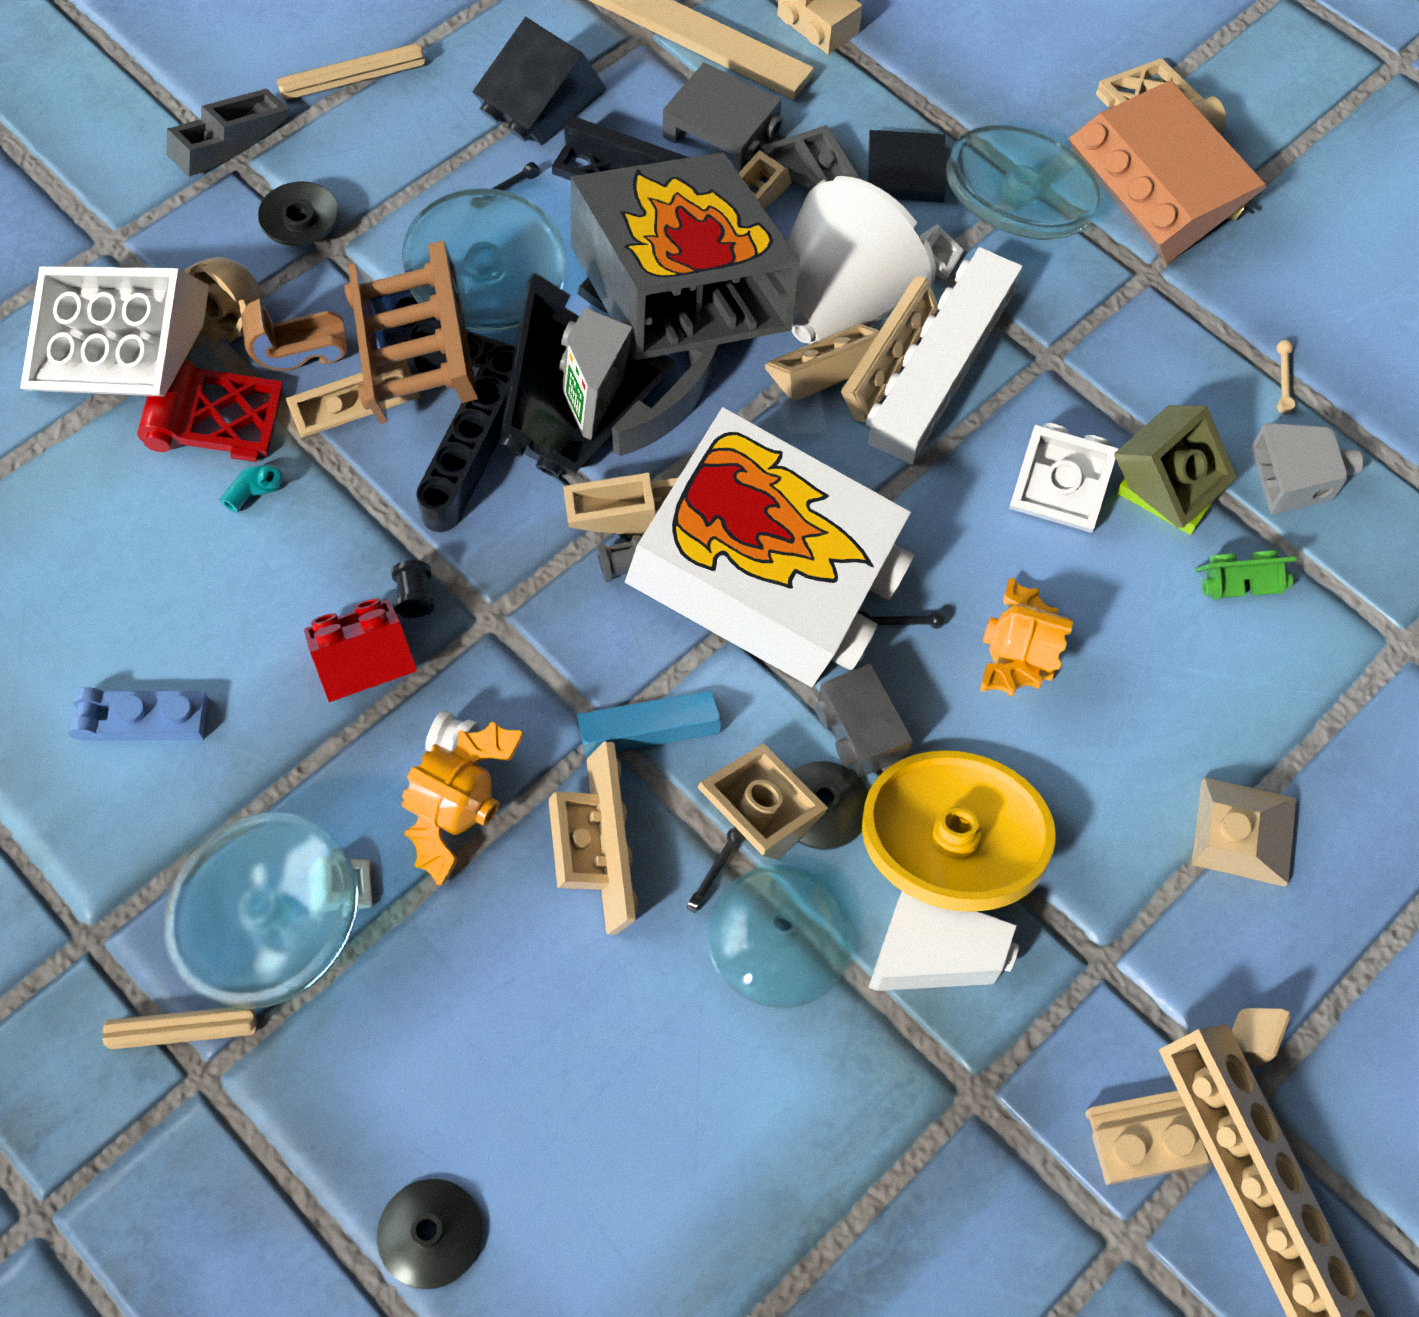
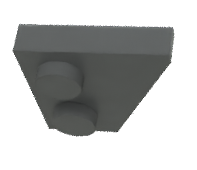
M827 125L760 146V151L788 169L793 182L809 192L820 181H833L837 176L860 179Z

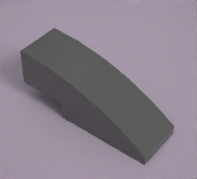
M267 88L201 106L200 120L167 128V156L189 177L207 171L236 157L267 136L289 116V109Z

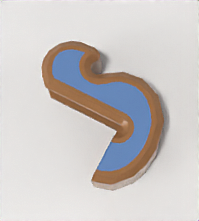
M261 298L249 303L242 312L245 349L248 355L260 366L275 371H287L302 366L313 357H319V362L322 364H330L340 360L347 352L344 321L336 313L323 311L273 323Z

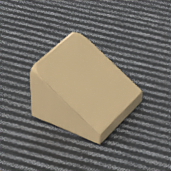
M1246 1008L1238 1013L1232 1033L1248 1064L1259 1068L1276 1056L1291 1017L1289 1016L1290 1012L1284 1009Z

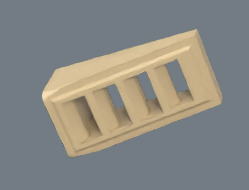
M760 150L739 172V175L749 188L753 185L759 189L757 193L751 192L764 209L782 195L792 184L788 169ZM764 176L768 179V181L766 183H763L759 179H761Z

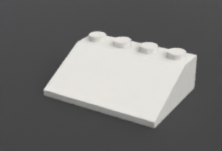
M39 267L20 388L26 391L165 397L203 327L209 285L178 268Z

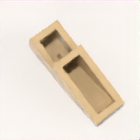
M649 473L563 486L569 528L593 532L644 534L678 478L651 482Z

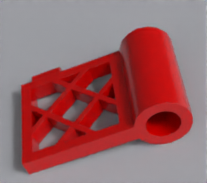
M184 360L165 397H146L137 436L144 442L147 448L156 452H167L171 449H176L180 445L226 451L230 452L231 459L257 462L258 456L266 458L268 456L283 391V383L277 380L196 368L191 362ZM206 384L224 386L229 394L210 403L203 392ZM255 391L270 393L269 402L254 410L244 399V397ZM237 402L246 414L228 424L218 411ZM209 416H212L221 427L209 435L193 432L195 424ZM253 422L262 432L259 442L241 440L235 433Z

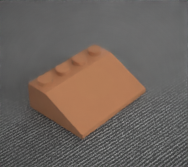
M1172 80L1099 113L1068 138L1080 163L1167 264L1266 188V184Z

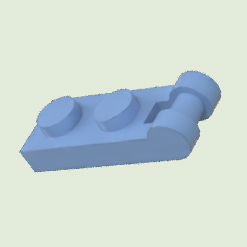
M81 687L75 691L73 704L77 708L76 717L70 720L68 734L72 738L86 741L203 740L209 698L205 691H101L91 687ZM108 711L107 720H95L96 712Z

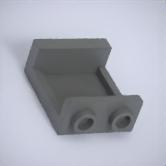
M703 62L663 109V137L676 143L687 132L734 156V168L739 173L760 150V146L765 145L770 138L775 139L779 134L783 124V118L780 117L781 99Z

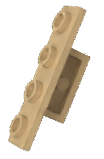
M604 741L587 758L590 794L556 791L548 800L557 888L601 890L606 933L617 935L635 921L638 910V898L632 890L630 873L632 851L627 845L625 833L627 809L625 803L621 800L619 784L621 763L616 758L614 742Z

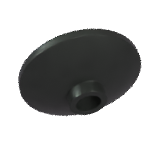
M305 181L291 182L273 189L264 197L258 209L259 224L266 236L277 243L288 246H303L321 240L332 231L339 216L337 201L333 194L321 185Z
M828 761L810 762L792 771L816 796L826 793L831 795L834 800L830 804H825L828 807L825 814L798 842L814 849L831 850L843 847L854 841L862 833V817L868 791L861 779L847 767Z
M441 1179L417 1181L400 1190L386 1205L377 1229V1246L384 1266L398 1281L417 1289H436L458 1280L469 1270L477 1258L483 1238L482 1218L472 1197L458 1185ZM426 1221L435 1222L437 1225L436 1235L430 1240H421L418 1236L421 1224Z

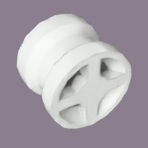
M440 711L429 730L426 740V751H432L431 748L434 744L454 751L458 745V731L478 733L479 723L470 719L462 722L456 720L451 712Z

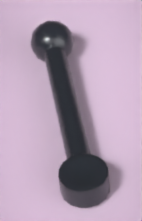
M530 162L525 165L522 172L486 192L472 194L469 199L471 207L479 209L484 205V201L525 178L534 179L538 176L540 168L534 162Z
M864 611L857 612L878 625H930L932 628L939 629L946 621L945 616L938 611L931 613L930 616H870Z
M736 827L728 831L726 845L697 892L689 900L687 909L693 913H696L700 908L705 895L735 846L744 842L745 837Z

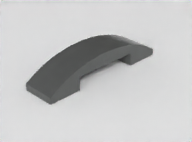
M720 344L689 350V369L653 408L638 400L612 427L614 453L622 456L652 444L671 432L691 414L713 380L719 360Z

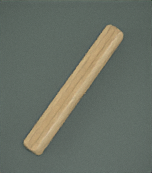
M414 43L279 77L277 85L281 97L287 101L421 67L425 64V59L421 46Z

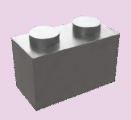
M871 664L821 683L818 702L815 703V710L823 727H830L837 739L835 742L836 751L845 767L851 765L854 773L859 778H862L907 758L913 740Z

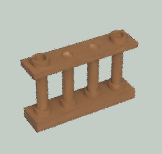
M444 240L428 244L430 262L424 264L425 268L368 283L365 282L356 263L348 265L350 283L345 284L344 288L348 303L354 309L364 384L358 385V392L364 409H371L380 424L388 422L385 400L443 385H446L448 389L454 387L462 403L478 399L456 267ZM430 284L431 288L435 287L436 294L430 296L429 301L376 315L372 313L371 299ZM433 317L441 322V328L435 329V334L377 348L375 332ZM436 351L446 354L447 362L441 363V368L385 383L382 382L380 369L382 365Z

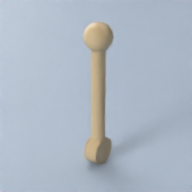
M1282 340L1277 344L1276 348L1277 352L1281 355L1282 396L1276 407L1280 413L1289 414L1293 411L1296 404L1294 399L1290 397L1289 354L1293 350V345L1288 340Z

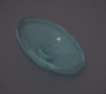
M769 865L744 873L724 889L711 913L708 942L711 957L717 971L735 992L760 1005L790 1008L818 999L832 989L839 981L852 953L853 926L844 901L837 891L824 879L799 867ZM781 918L787 919L791 923L792 928L788 931H780L774 926V922Z

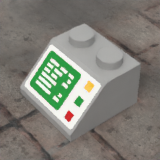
M584 308L577 322L570 321L564 331L561 344L566 346V350L562 356L559 371L564 372L562 391L583 437L592 440L625 378L632 327Z

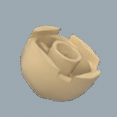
M226 257L207 258L186 268L184 272L209 285L204 323L200 332L216 342L220 340V336L228 340L227 343L234 342L243 336L242 312L249 303L259 298L262 300L260 287L250 271L239 262Z

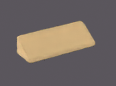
M861 323L772 359L765 363V369L790 399L798 401L849 379L880 330Z
M407 360L380 366L383 383L412 376ZM362 373L286 398L301 439L374 414L371 409L365 410L360 400L358 385L364 384ZM419 392L385 400L386 410L421 398Z

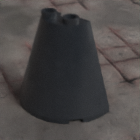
M534 272L529 277L525 286L501 428V436L503 438L499 445L513 455L522 457L525 454L538 461L536 464L537 469L547 475L558 478L561 471L576 473L610 437L612 427L638 400L642 402L673 368L675 361L666 355L635 361L629 351L625 378L592 440L583 437L562 391L564 372L559 371V365L566 350V346L561 344L564 331L570 321L577 322L579 316L565 308L571 296L570 294Z

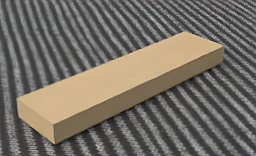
M927 277L913 278L841 390V394L854 421L866 422L876 402L879 403L883 398L891 376L894 373L898 374L909 347L913 343L916 344L920 339V334L927 318L930 315L934 316L937 312L938 304Z

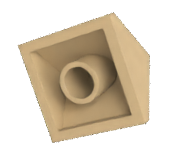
M764 743L707 777L697 787L763 856L777 861L828 809Z

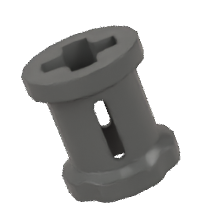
M640 535L633 536L632 541L608 547L604 544L596 546L600 569L605 582L612 581L615 576L628 574L637 544L641 540Z

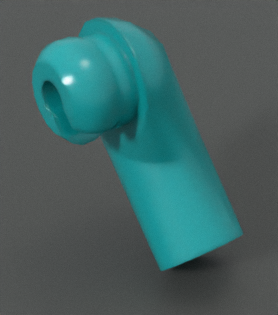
M274 465L245 468L239 473L219 500L228 510L237 513L250 496L276 491L282 483V473Z

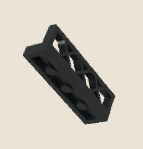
M570 115L564 124L565 146L552 165V174L571 181V176L690 157ZM575 156L588 161L589 165L574 168L567 164L571 157Z

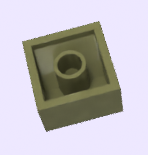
M1168 405L1114 453L1130 490L1176 527L1184 528L1237 478L1207 406Z

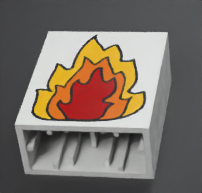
M722 407L637 544L625 583L806 685L813 687L830 661L852 671L866 649L878 624L857 612L869 590L889 600L909 568L915 554L897 545L895 541L911 512Z

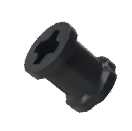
M407 560L394 565L391 569L392 580L397 583L398 598L393 603L395 613L404 618H420L432 613L434 601L428 592V580L432 576L431 566L419 560Z

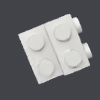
M1044 423L1043 427L1035 425L1009 509L1092 533L1116 459L1114 453L1118 448L1109 446L1110 442L1099 436L1085 435L1083 439L1069 435L1068 429L1057 424Z

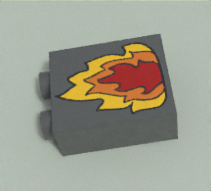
M724 152L571 176V248L610 317L632 327L629 351L635 361L792 330L800 259Z

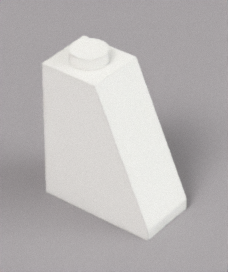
M901 891L868 988L884 991L994 984L1003 970L1011 972L1019 950V944L1011 942L1016 925L978 911H955L936 907L919 901Z

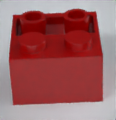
M379 598L365 600L357 604L353 612L339 617L336 613L325 614L312 620L310 627L304 628L309 651L329 703L417 672L402 626L389 599L382 602Z

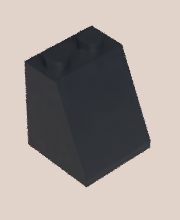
M525 16L472 93L482 103L479 108L480 111L492 121L498 123L502 119L509 124L507 128L522 141L526 142L528 138H531L538 144L543 145L564 127L570 115L576 117L602 95L606 87L581 51Z

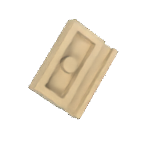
M1178 1090L1090 1107L1085 1111L1093 1130L1092 1138L1106 1186L1203 1167L1209 1163L1203 1141Z

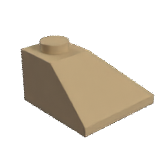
M1204 777L1201 781L1191 865L1286 887L1289 882L1296 798Z

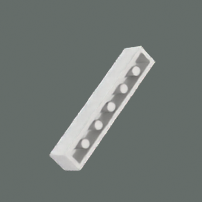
M981 247L977 249L971 261L963 260L955 277L956 285L953 289L947 287L942 294L938 304V310L940 311L937 316L930 315L927 318L920 334L921 342L919 345L913 343L909 347L902 364L905 368L901 374L894 373L891 376L884 395L887 396L882 404L876 402L872 407L866 420V425L871 427L868 445L913 465L1014 295L1022 265Z

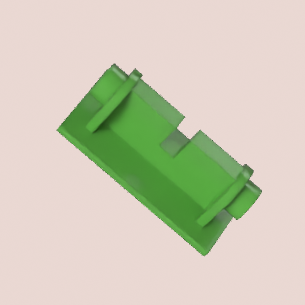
M1279 550L1252 553V560L1237 561V554L1210 556V564L1195 568V572H1207V579L1202 580L1203 595L1211 596L1213 600H1218L1220 598L1246 596L1244 580H1249L1251 596L1284 594L1286 589H1291L1293 586L1292 574L1285 572V564L1297 560L1296 556L1280 558Z

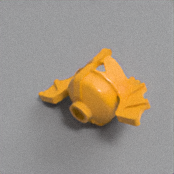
M1009 578L1003 603L1010 608L1004 611L999 619L989 618L982 640L983 643L990 644L989 650L994 663L986 665L980 690L997 689L1006 692L1009 696H1013L1016 690L1023 686H1033L1039 689L1044 679L1052 681L1055 670L1060 669L1062 661L1059 659V654L1065 650L1067 642L1064 638L1065 635H1070L1073 621H1071L1072 618L1058 615V608L1046 605L1039 596L1038 588L1028 589L1015 582L1014 578Z
M490 722L484 730L478 733H468L460 730L457 733L458 745L454 751L434 744L431 748L432 751H426L422 756V764L412 767L407 775L410 784L409 788L403 791L402 797L404 801L401 803V806L417 815L418 819L415 825L405 830L404 835L416 847L417 858L414 866L430 873L437 885H445L457 863L456 855L442 838V829L450 834L458 835L467 831L476 823L487 826L494 818L499 807V801L491 797V775L488 770L477 765V763L483 759L511 760L524 737L522 731L505 730L495 722Z

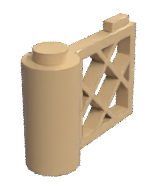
M1162 58L1099 81L1096 95L1107 107H1111L1139 95L1141 91H1148L1163 84L1164 82L1145 79L1159 74L1166 82L1172 80L1219 133L1224 131L1226 127V112L1220 100L1214 96L1207 98L1200 96ZM1124 87L1135 89L1136 91L1135 94L1119 92L1117 88Z

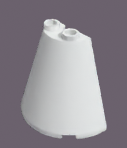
M837 176L833 181H820L806 196L787 238L788 244L800 259L792 333L799 341L811 344L857 324H867L895 307L914 277H927L930 285L935 281L936 265L929 241H921L914 230L917 221L904 206L879 187L854 177Z

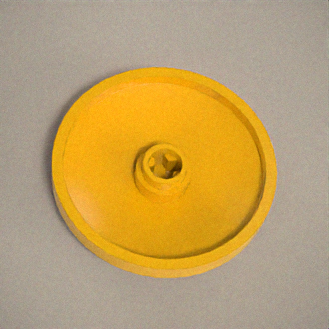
M947 750L931 751L904 758L891 765L878 776L872 784L865 801L862 817V835L867 852L875 866L893 885L919 901L944 909L968 912L986 911L1004 907L1020 900L1035 889L1043 879L1055 847L1056 832L1054 821L1046 802L1039 792L1025 778L1009 767L995 760L972 753Z

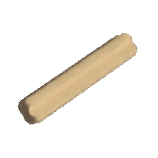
M248 1005L110 1019L103 1025L102 1037L104 1045L112 1050L248 1036L256 1032L257 1016L253 1007Z

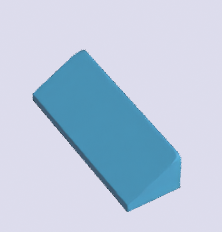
M711 691L577 714L585 758L589 757L604 741L614 742L615 751L621 752L720 734L721 728L719 712Z

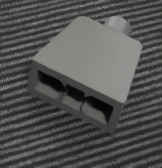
M1267 423L1263 424L1251 446L1270 514H1278L1330 501L1336 497L1346 482L1347 475H1358L1363 468L1361 452L1358 449L1340 451L1334 431L1329 427Z

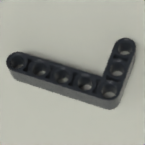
M432 320L418 322L410 329L409 341L435 334V329L441 328V323ZM467 331L478 399L461 403L416 492L422 521L428 529L434 532L449 531L457 525L501 438V428L515 346ZM441 351L413 357L415 367L421 373L441 368V363L447 362L446 354H442ZM454 469H461L459 471L452 472V470ZM436 503H445L441 506H433Z

